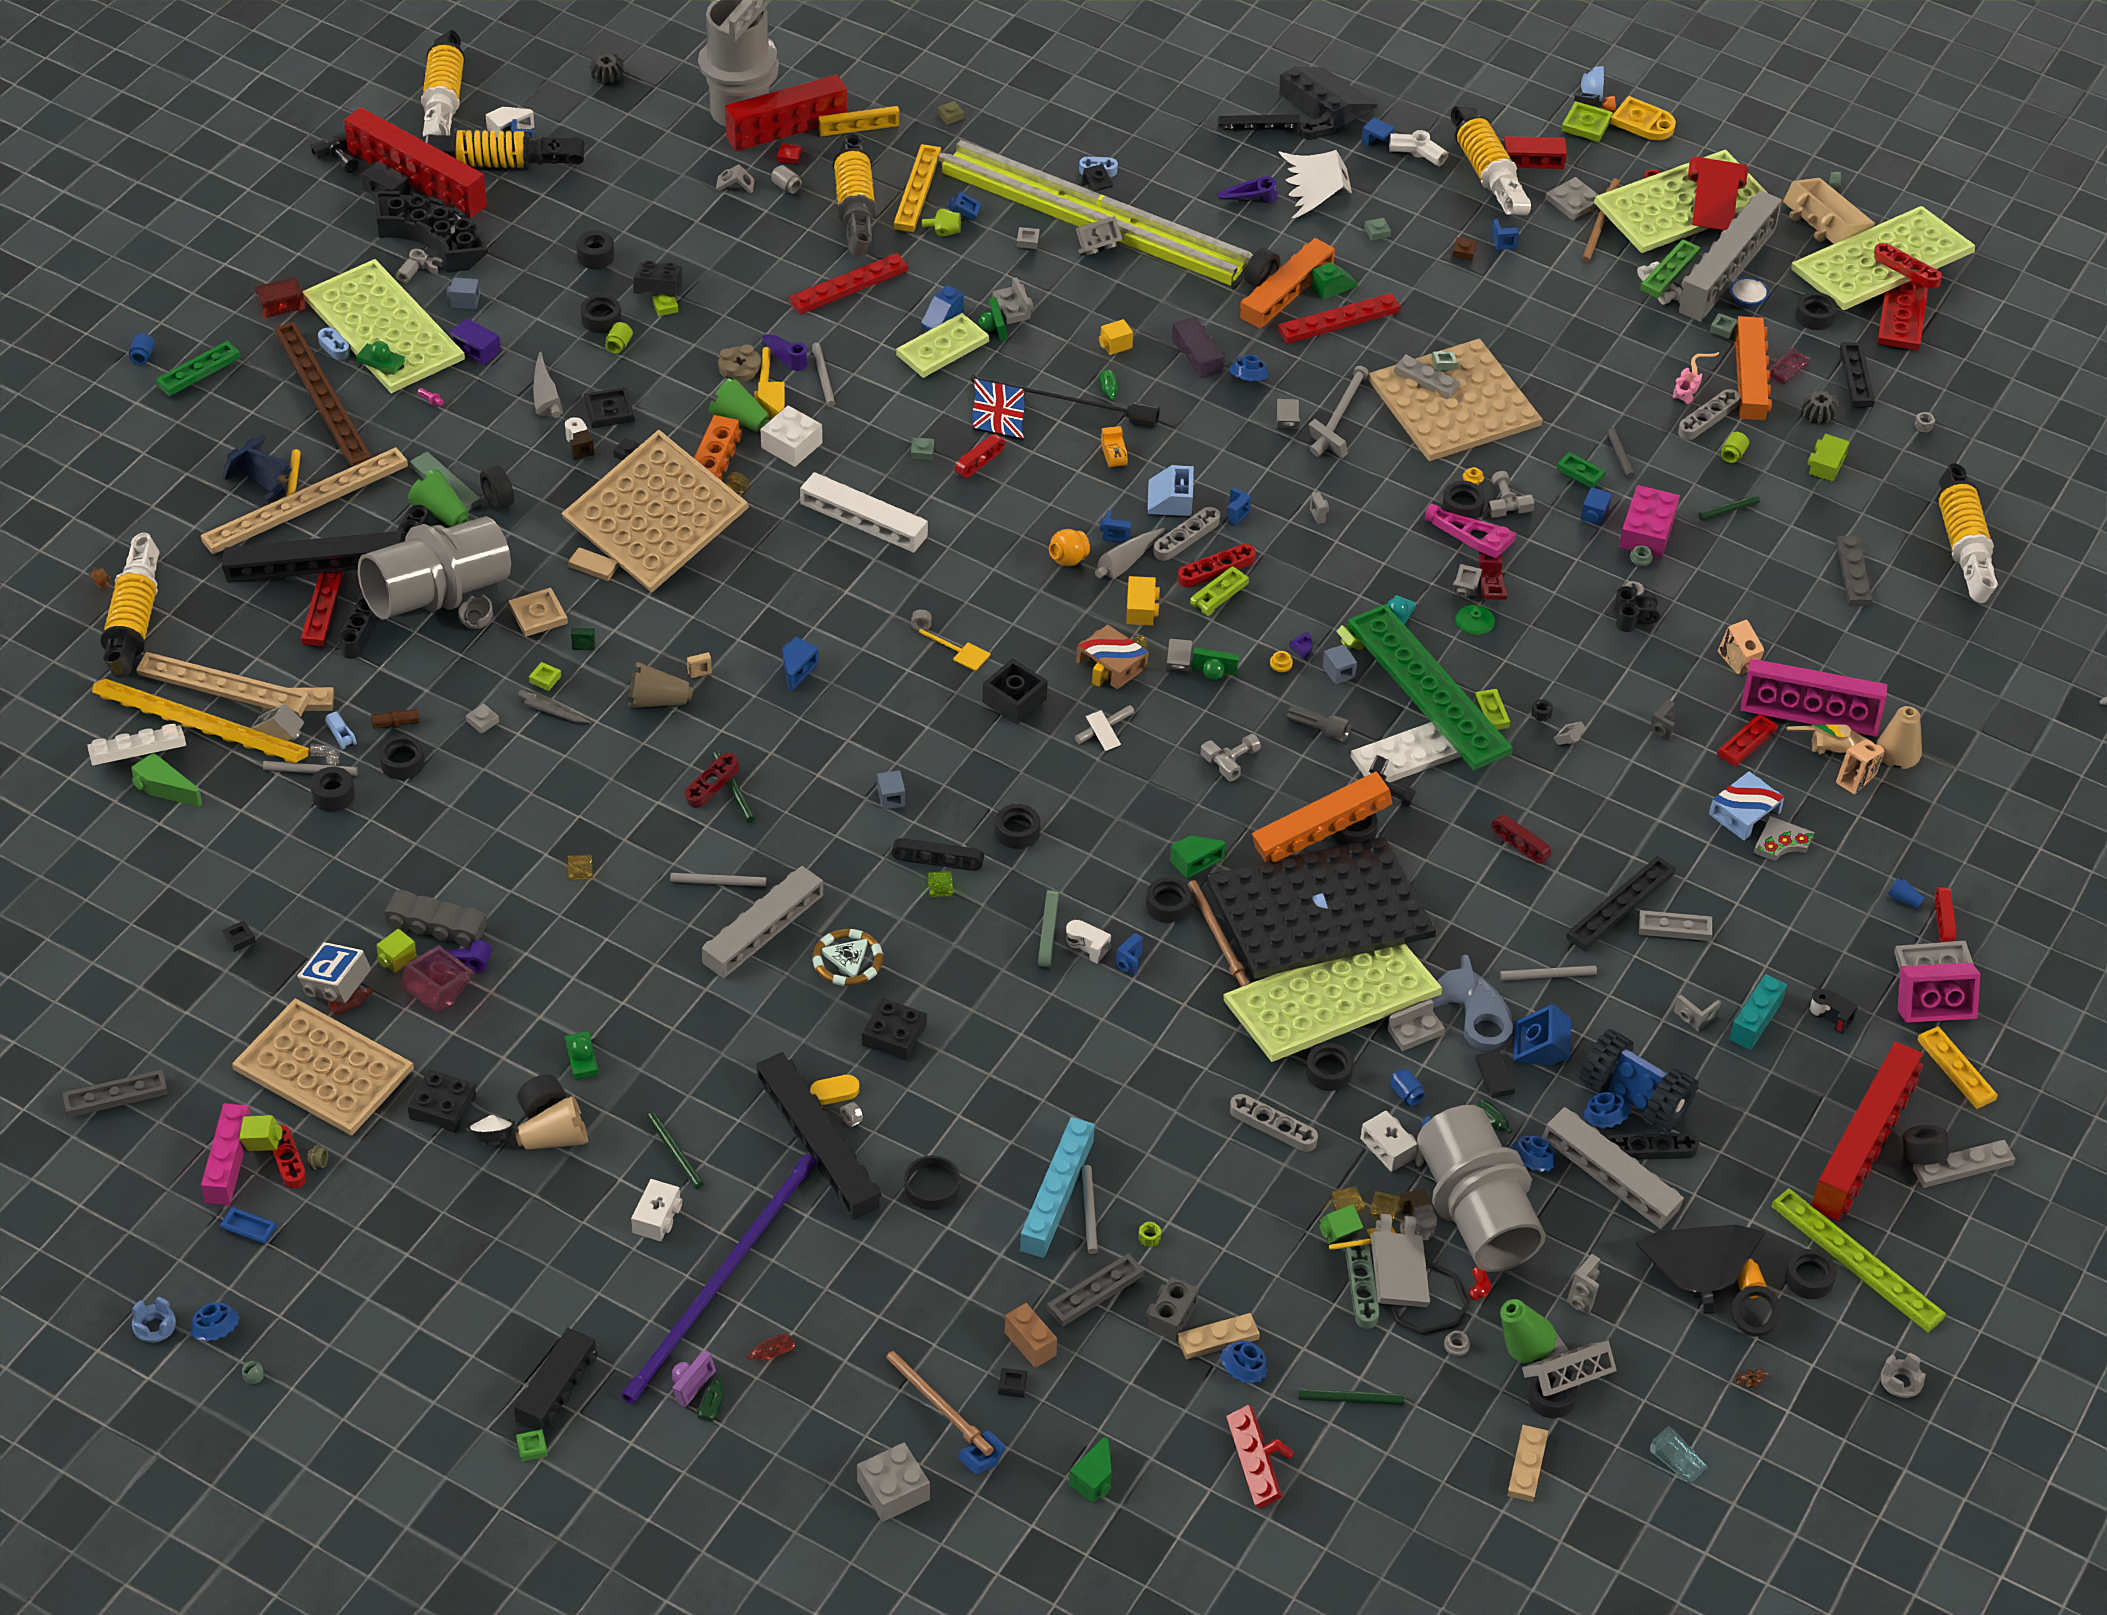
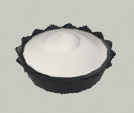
M489 1115L480 1121L470 1123L466 1128L473 1140L482 1142L484 1146H496L502 1144V1140L511 1136L513 1126L516 1124L515 1121L510 1119L505 1120L504 1118Z

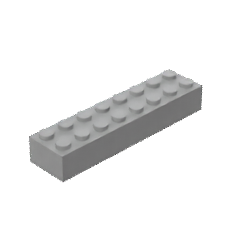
M1761 190L1755 197L1752 196L1749 199L1747 206L1740 210L1738 217L1732 219L1729 228L1723 230L1719 240L1713 242L1708 253L1705 252L1700 263L1694 265L1691 274L1684 277L1681 284L1683 292L1678 300V303H1680L1679 313L1700 322L1704 319L1731 286V282L1735 281L1775 232L1782 199Z

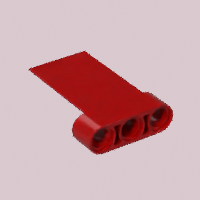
M1693 157L1690 159L1688 179L1697 183L1692 225L1718 230H1727L1732 219L1735 217L1738 189L1745 188L1747 184V166L1740 163L1703 157Z

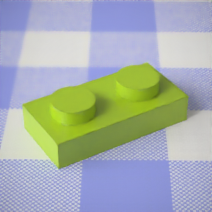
M1497 689L1475 692L1474 700L1477 707L1497 730L1509 728L1510 720Z

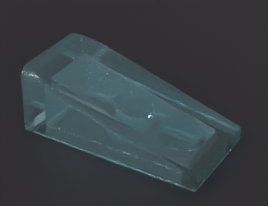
M1670 1426L1653 1439L1650 1451L1689 1484L1707 1469V1465Z

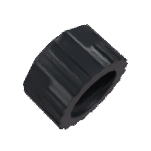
M1538 699L1533 703L1531 714L1538 721H1546L1552 716L1553 706L1546 699Z

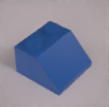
M1554 1004L1514 1022L1513 1061L1516 1063L1552 1066L1571 1057V1018Z

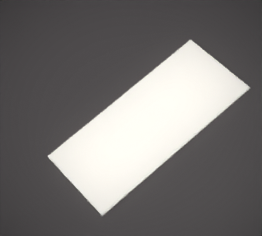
M1102 710L1086 716L1105 751L1121 745Z

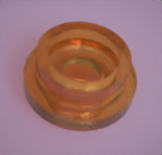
M94 567L89 575L99 588H102L104 585L107 587L109 585L107 580L110 577L103 568L98 570Z

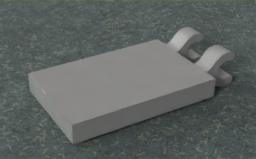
M1381 1214V1221H1376L1377 1231H1374L1371 1235L1378 1303L1427 1308L1430 1303L1423 1237L1415 1235L1416 1218L1405 1216V1223L1400 1224L1401 1234L1391 1233V1214Z

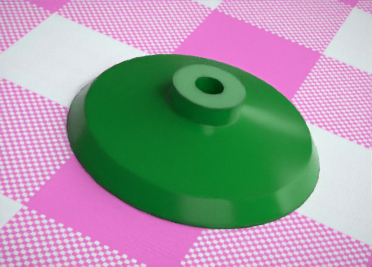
M1468 605L1457 612L1455 622L1462 631L1473 635L1488 633L1494 628L1495 617L1483 606Z

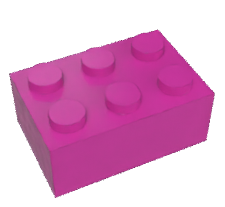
M1637 485L1622 529L1619 548L1632 551L1636 546L1643 545L1651 550L1652 556L1662 558L1675 520L1680 495Z
M1972 962L1900 966L1898 1012L1905 1022L1977 1019L1980 973Z

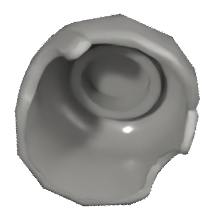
M482 595L480 598L470 596L458 609L460 622L470 629H481L487 626L493 617L491 601L485 595Z

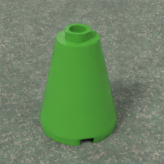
M729 378L721 385L715 394L718 396L716 402L711 401L709 406V414L712 416L717 415L739 420V426L757 433L771 421L769 420L770 415L735 378Z
M438 469L425 473L427 477L423 481L418 479L410 489L408 494L410 501L408 502L412 506H425L428 510V515L450 527L468 522V511L443 473Z
M1512 1299L1504 1303L1500 1315L1505 1345L1511 1357L1520 1363L1526 1364L1534 1363V1360L1542 1358V1360L1546 1358L1554 1349L1557 1341L1552 1323L1520 1300Z

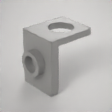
M738 164L731 169H726L718 176L716 190L719 192L737 181L751 194L755 179ZM743 176L747 178L749 185L745 183Z
M1277 399V428L1298 429L1300 423L1299 400Z
M1169 639L1166 669L1189 671L1192 641Z
M1680 995L1677 997L1674 1012L1685 1023L1690 1024L1699 1031L1718 1017L1721 1001L1717 1000L1702 1012L1684 996Z

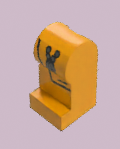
M1121 426L1102 428L1101 446L1109 468L1127 466L1128 463Z

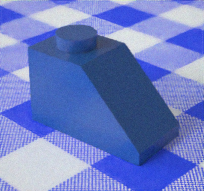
M946 285L933 297L921 322V326L930 331L953 317L964 313V293Z
M798 637L787 643L782 650L783 667L788 689L792 691L819 663L818 647Z

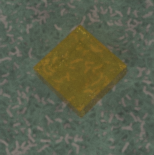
M592 855L568 856L569 880L593 878Z
M1356 1186L1332 1191L1331 1197L1337 1210L1353 1204L1357 1212L1364 1211V1204Z
M1375 1191L1369 1216L1381 1219V1214H1391L1392 1222H1394L1400 1197Z

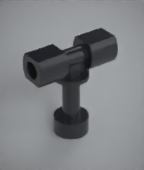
M345 131L334 135V140L326 142L321 140L310 145L311 154L315 159L327 155L338 157L341 160V167L347 173L354 172L359 166V161L353 155H346L344 149L347 148Z
M1376 755L1369 770L1370 774L1377 771L1390 789V793L1402 798V804L1410 806L1417 789L1408 786L1407 790L1386 781L1387 776L1384 775V771L1389 760Z

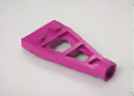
M1430 504L1425 513V520L1432 522L1435 526L1475 550L1497 558L1516 539L1517 533L1510 531L1506 527L1443 511L1441 507L1435 504ZM1453 524L1460 525V526H1464V527H1463L1462 529H1459L1458 527L1454 526ZM1472 530H1479L1488 534L1481 540L1469 533Z

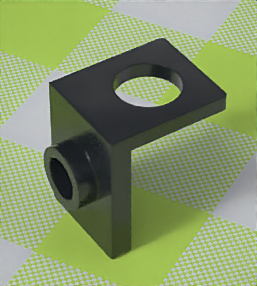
M1103 164L1084 168L1081 181L1082 186L1090 184L1094 192L1113 187V183Z

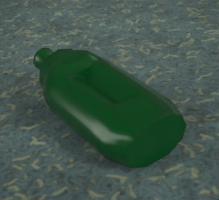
M1480 1100L1475 1104V1106L1484 1109L1494 1129L1506 1131L1508 1134L1512 1133V1129L1509 1128L1504 1114L1485 1100Z
M718 1375L716 1380L703 1393L697 1411V1417L701 1420L713 1422L717 1417L724 1397L721 1383L723 1377L721 1375Z

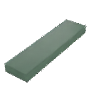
M425 452L410 461V467L423 479L427 477L425 473L433 469H438L443 473L467 511L481 504V498L429 452Z

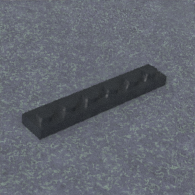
M1657 855L1567 932L1566 939L1581 950L1586 951L1675 875L1676 868Z

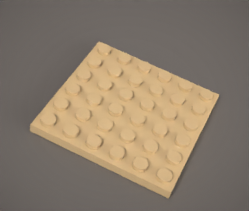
M1481 339L1438 351H1454L1458 362L1457 370L1440 371L1460 381L1457 391L1449 399L1442 397V393L1438 391L1434 393L1418 385V382L1394 373L1396 365L1368 373V381L1428 461L1542 425L1543 419ZM1432 354L1416 358V360L1435 369Z
M658 430L561 514L568 523L607 556L615 560L620 567L652 593L746 511L749 505L747 501Z

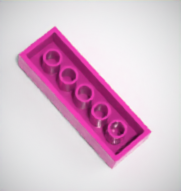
M1750 659L1740 711L1813 725H1847L1856 733L1877 737L1887 696V684Z

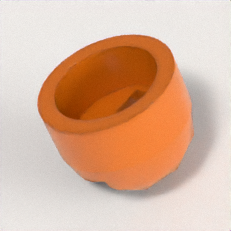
M1614 96L1606 97L1602 100L1603 110L1616 112Z

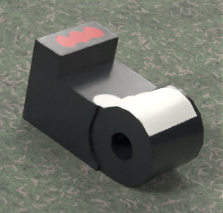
M1817 989L1812 993L1809 1010L1814 1016L1825 1018L1834 1023V1030L1843 1034L1855 1020L1858 1005L1826 989Z

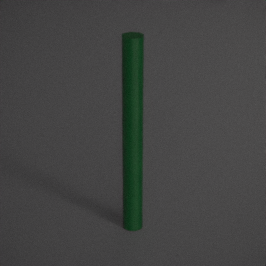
M720 751L714 752L712 754L714 761L722 754ZM732 777L726 784L747 823H751L755 820V816L734 777Z
M655 1112L649 1113L647 1119L695 1189H700L704 1183L657 1114Z
M1299 1389V1399L1404 1404L1405 1398L1404 1394Z

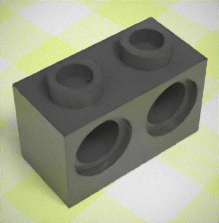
M1171 1276L1166 1285H1161L1156 1303H1151L1147 1310L1146 1318H1149L1148 1329L1176 1341L1178 1333L1182 1331L1198 1303L1199 1288Z

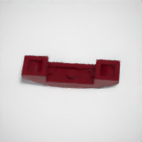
M1479 551V568L1482 569L1480 590L1483 599L1507 600V589L1502 575L1503 562L1501 554L1494 558Z

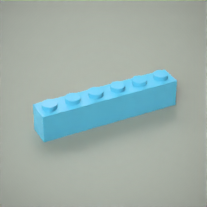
M1073 1117L1070 1118L1021 1231V1252L1041 1258L1045 1257L1081 1173V1168L1094 1142L1095 1124Z

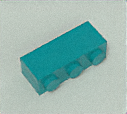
M1765 974L1734 1020L1729 1040L1752 1050L1783 1003L1787 984Z

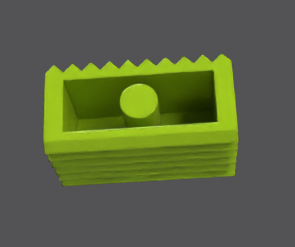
M1825 433L1823 439H1818L1814 449L1816 453H1811L1807 464L1811 466L1809 474L1833 482L1847 455L1850 441Z

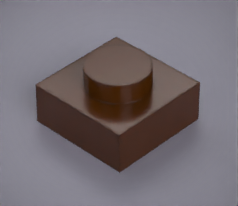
M1457 237L1452 257L1473 260L1477 241Z

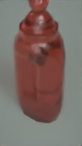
M372 988L368 990H355L346 1003L329 1001L328 1006L333 1015H339L361 1005L368 995L373 994L374 991Z
M788 1333L781 1334L758 1344L751 1354H747L746 1358L748 1360L752 1358L758 1360L771 1359L791 1351L795 1344Z

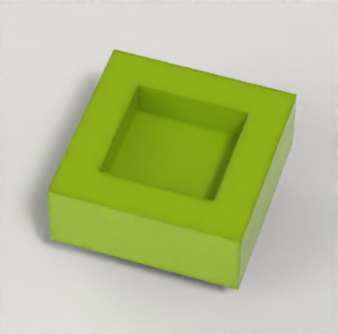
M665 294L652 296L653 305L658 316L679 312L675 297Z
M1342 625L1336 631L1342 637V644L1347 648L1351 649L1353 647L1361 651L1365 647L1348 627Z
M541 662L529 676V683L549 691L560 679L561 670Z

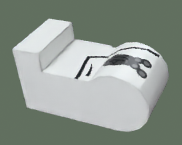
M1073 920L1066 926V943L1072 948H1080L1089 953V960L1098 964L1111 948V934L1083 921Z

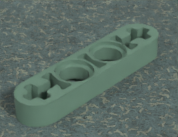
M1047 890L1038 967H1051L1059 891Z
M1356 1238V1239H1352V1240L1349 1241V1242L1358 1241V1240H1363V1239H1358V1238ZM1369 1244L1347 1247L1346 1261L1355 1321L1360 1327L1370 1329L1376 1326L1379 1318V1306ZM1354 1249H1359V1252H1361L1360 1260H1357V1253ZM1360 1268L1366 1270L1368 1274L1364 1277H1359L1354 1271ZM1360 1290H1367L1369 1291L1371 1296L1368 1298H1361L1358 1296L1357 1292ZM1364 1307H1368V1314L1371 1318H1366L1364 1315Z

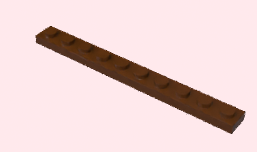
M291 322L274 327L275 335L349 466L353 467L371 459L369 451L296 323Z

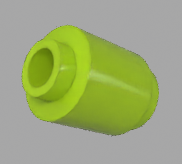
M615 323L605 340L607 350L614 354L623 351L633 335L632 329L626 323Z
M1732 432L1721 449L1723 460L1728 463L1739 461L1749 445L1748 438L1743 433Z

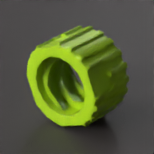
M1145 1222L1139 1227V1242L1147 1247L1158 1245L1161 1240L1160 1227L1155 1222ZM1150 1232L1155 1234V1236L1149 1237L1145 1233Z

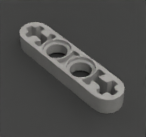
M1732 389L1722 391L1684 418L1679 424L1678 435L1685 440L1696 438L1735 410L1739 405L1740 394ZM1711 408H1719L1721 411H1713ZM1702 417L1707 419V421H1699L1697 418Z
M1206 507L1154 543V557L1162 561L1169 560L1215 529L1220 523V511L1214 507ZM1197 526L1200 530L1193 531L1190 527ZM1175 537H1182V538H1184L1185 540H1183V541H1176V540H1174V538H1175Z
M1238 1094L1232 1097L1230 1113L1236 1119L1301 1151L1309 1152L1316 1148L1318 1133L1314 1128L1247 1095ZM1258 1114H1266L1269 1116V1119L1267 1121H1260L1256 1116ZM1285 1124L1290 1126L1291 1130L1283 1132L1278 1127Z

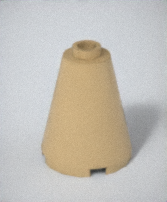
M1901 707L1877 741L1876 745H1880L1884 749L1885 754L1881 761L1890 767L1897 765L1901 766V769H1907L1915 766L1920 761L1922 756L1920 713L1913 707Z
M567 1097L519 1125V1131L515 1132L518 1145L520 1147L524 1146L526 1150L586 1144L588 1142V1135L584 1121L582 1122L581 1111L575 1097Z

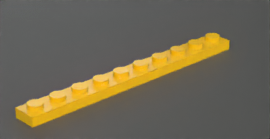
M103 679L93 684L92 692L99 694L103 699L119 701L121 705L126 707H137L143 713L160 715L162 719L180 722L184 727L201 729L205 734L221 736L223 740L228 742L236 741L242 743L245 748L259 749L269 756L277 755L284 758L286 762L297 763L308 757L309 748L132 687L108 679Z

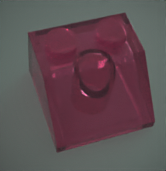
M438 945L405 965L400 987L435 1013H438L456 1000L473 977L474 971Z

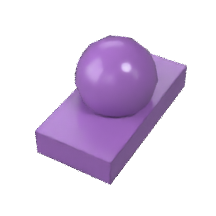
M703 1350L692 1364L680 1362L674 1366L672 1380L675 1385L672 1388L678 1405L686 1407L716 1372L711 1353Z

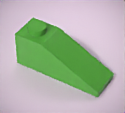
M151 753L131 767L133 773L132 781L139 790L143 789L151 796L197 807L202 805L200 789L155 753Z

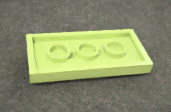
M961 313L898 347L896 355L924 378L989 342V335Z

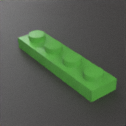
M1682 239L1641 283L1640 290L1659 298L1699 255L1701 248Z

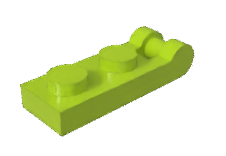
M1232 566L1193 595L1190 604L1195 608L1199 607L1202 609L1201 612L1210 616L1218 606L1248 585L1249 577Z

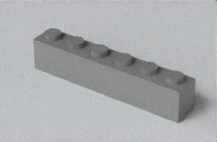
M803 866L795 872H791L783 882L775 885L766 896L758 899L749 910L741 913L731 925L724 927L720 934L704 944L702 948L703 964L724 979L823 896V880Z
M1564 1107L1547 1123L1542 1136L1543 1139L1659 1229H1662L1679 1211L1684 1197L1676 1189L1669 1187L1661 1181L1656 1174L1644 1168L1635 1158L1622 1151L1617 1144L1610 1142L1596 1128L1591 1127L1580 1119L1576 1113Z

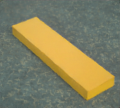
M898 106L819 116L820 137L899 126Z
M1939 1026L1919 1034L1918 1042L1976 1109L1997 1099L1998 1094Z

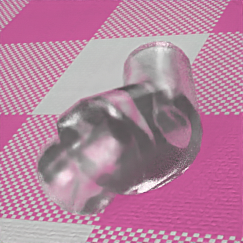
M310 745V756L327 757V764L331 765L339 763L340 752L332 746Z

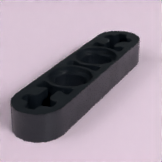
M906 838L896 839L891 852L892 856L900 861L970 871L980 870L985 857L984 853L976 848ZM921 851L929 852L931 855L924 854ZM946 854L952 855V856H954L955 858H949V857H946L945 855H946Z
M1691 1133L1626 1134L1605 1137L1610 1142L1617 1144L1622 1151L1636 1160L1692 1158L1696 1155L1699 1147L1698 1138ZM1660 1142L1665 1143L1669 1149L1660 1150L1656 1147V1144ZM1639 1143L1644 1147V1150L1636 1151L1631 1145Z

